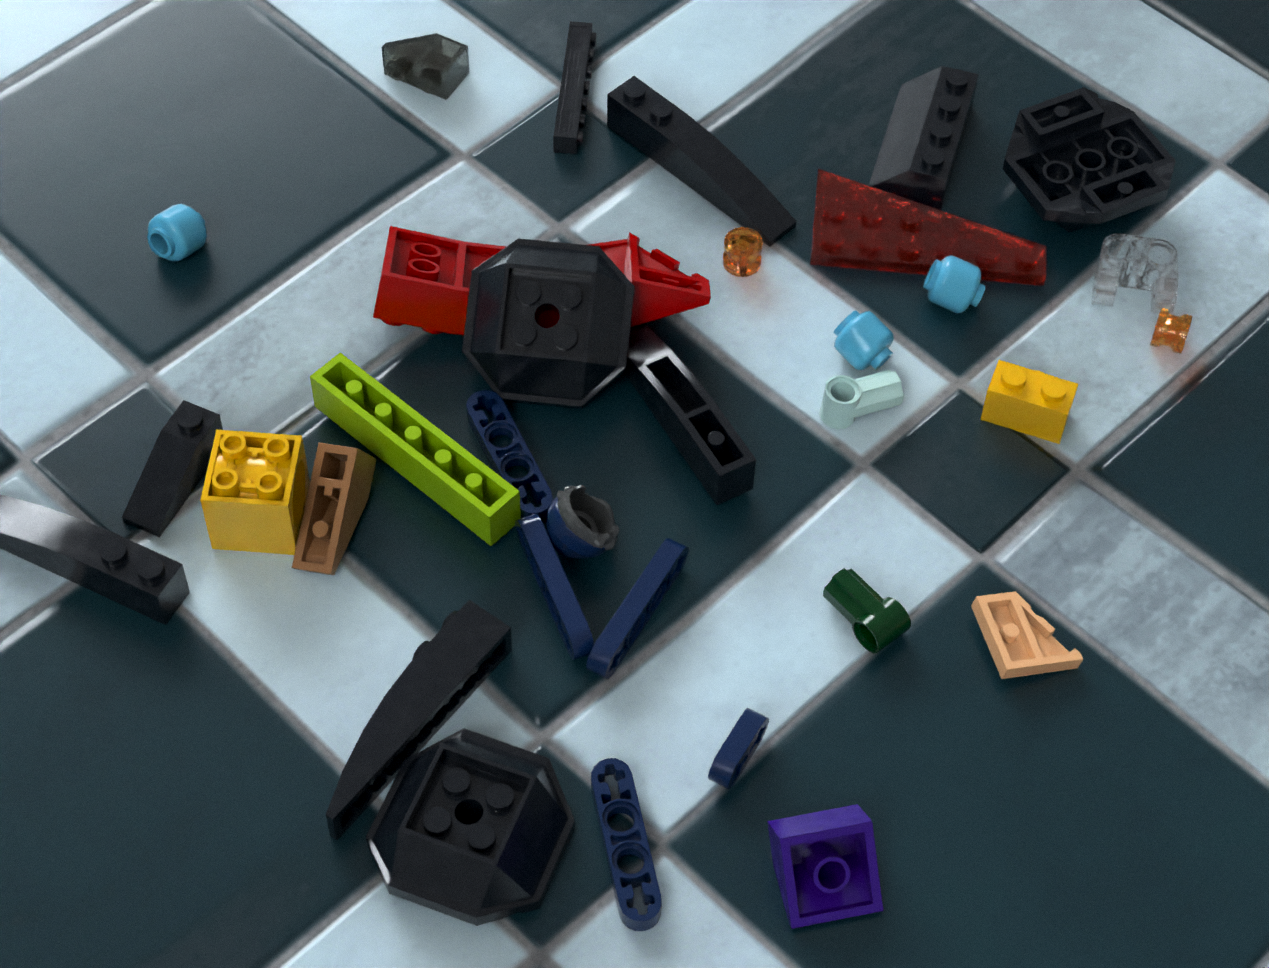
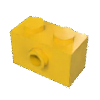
M998 360L987 390L980 420L1060 444L1078 384L1045 374L1039 370H1032Z

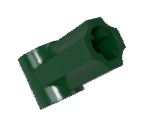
M852 568L840 570L824 587L823 597L852 624L854 635L859 643L873 654L881 651L911 627V620L905 608L894 598L886 597L883 599Z

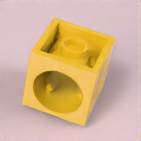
M216 429L200 499L212 549L295 554L310 484L301 435Z

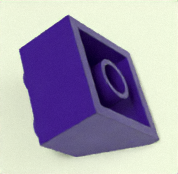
M858 804L767 821L773 867L788 922L792 929L883 911L873 822Z

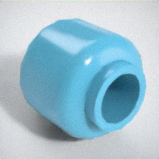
M184 204L172 205L154 216L148 225L147 239L150 248L159 257L172 262L181 261L198 251L205 244L207 238L203 217L194 209Z
M950 255L942 261L937 259L934 261L926 276L923 288L928 290V299L931 303L954 313H962L969 305L976 307L979 304L986 285L980 283L981 270L979 267Z
M856 310L853 311L833 332L837 336L834 342L835 349L857 370H864L869 366L877 370L893 355V352L889 349L894 340L893 333L870 311H865L861 314Z

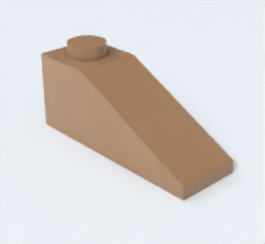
M318 443L292 563L293 569L335 575L368 501L376 458L358 448Z

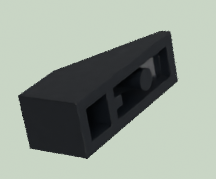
M182 401L162 428L123 513V522L157 537L162 535L207 472L216 429L223 430L219 414L188 401Z

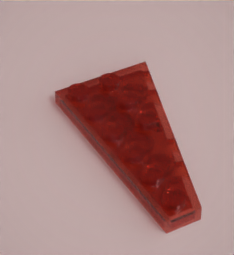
M818 169L811 265L927 275L936 259L942 261L945 257L952 255L979 267L981 270V280L1044 286L1046 279V246Z

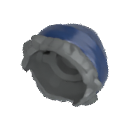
M584 485L566 486L564 491L559 490L557 497L553 499L548 507V536L554 550L568 558L582 559L600 556L606 550H611L615 547L617 535L619 534V527L615 523L611 506L602 499L590 496L585 492L586 487Z

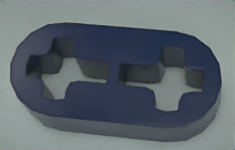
M747 708L742 713L714 758L708 774L709 780L726 789H731L766 732L769 723L768 717L750 708Z

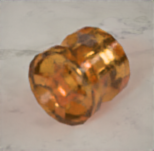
M747 227L732 229L726 234L722 263L728 273L738 277H747L759 270L763 240L757 231Z
M1161 307L1150 346L1157 348L1161 345L1169 346L1173 352L1181 354L1193 316L1188 314L1181 316L1173 315L1169 309Z

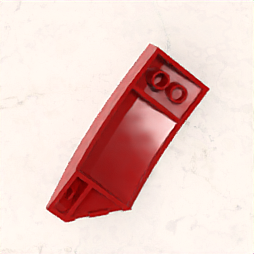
M390 226L373 318L381 319L384 323L392 326L406 324L421 327L422 330L431 334L445 332L464 335L471 271L507 246L465 242ZM630 232L627 239L589 244L599 246L635 286L631 327L701 307L710 302L711 293L708 279L698 273L688 276L679 271L680 262L658 249H653L651 253L639 246L640 238ZM546 310L539 315L537 324L544 328L553 327L557 324L560 315L556 311Z

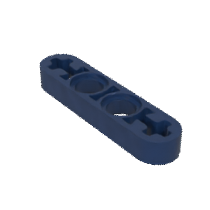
M482 390L475 392L467 400V419L493 471L520 491L521 518L538 514L542 523L546 522L548 507L553 501L551 489L504 401L493 391ZM485 407L488 412L492 411L493 422L488 424V418L483 410H479L480 408ZM498 435H506L513 440L506 447H496L490 443V440ZM518 465L527 468L529 473L523 478L517 479L508 476L506 471L512 466ZM531 489V496L537 504L541 503L540 507L534 508L531 503L527 504L526 491Z
M534 514L515 520L519 542L570 658L575 660L588 656L594 646L591 630L539 515Z
M670 538L664 540L592 647L586 664L587 670L605 679H609L614 674L682 571L688 557L689 547Z
M607 758L599 761L591 772V792L618 913L622 923L629 929L646 931L653 928L661 917V893L632 772L629 766L622 760ZM613 775L615 781H618L619 799L611 801V792L608 783L605 782V776ZM617 813H624L633 819L634 824L629 830L618 832L609 826V818ZM635 855L643 861L644 866L637 873L627 874L619 869L617 862L622 856ZM641 886L640 893L643 904L648 906L647 913L644 915H639L637 909L633 908V888Z

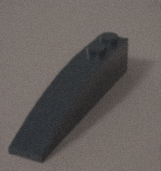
M636 76L631 77L607 94V126L769 247L796 227L797 221L768 188L729 149L687 113Z
M0 495V549L164 625L169 622L190 593L183 564L74 516L31 502Z
M469 600L459 611L455 610L446 617L441 630L431 641H424L417 648L412 661L385 694L363 729L342 771L326 812L328 829L332 838L338 840L393 781L404 760L418 753L512 651L511 627Z

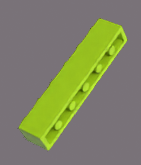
M341 352L310 376L314 406L490 546L515 526V520L521 519L520 491Z

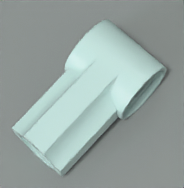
M890 370L857 379L845 375L834 376L826 382L819 412L820 418L825 425L831 428L845 429L853 424L855 417L901 405L904 399L902 381L896 371L891 372Z

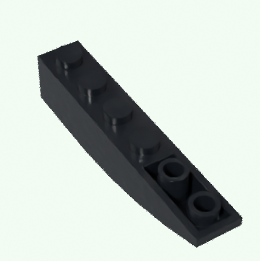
M643 323L631 327L627 370L624 373L715 504L719 505L752 490L756 459L717 404L691 371L648 326Z

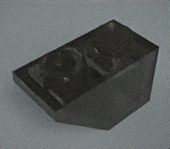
M437 33L387 42L381 47L385 75L445 100L451 96L469 74L468 46Z

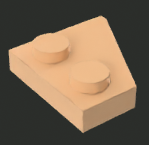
M1016 591L976 596L971 608L1001 679L1078 669L1083 661L1081 653L1076 648L1069 652L1052 636L1055 628L1043 617L1036 615L1032 611L1031 606Z

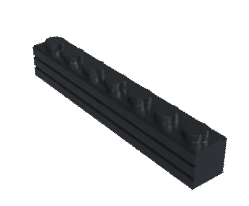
M570 21L553 135L554 153L577 154L578 145L583 144V131H580V128H585L586 114H582V112H587L588 97H585V95H589L590 81H587V78L591 79L592 65H589V62H594V49L591 46H596L597 36L596 33L592 32V23Z

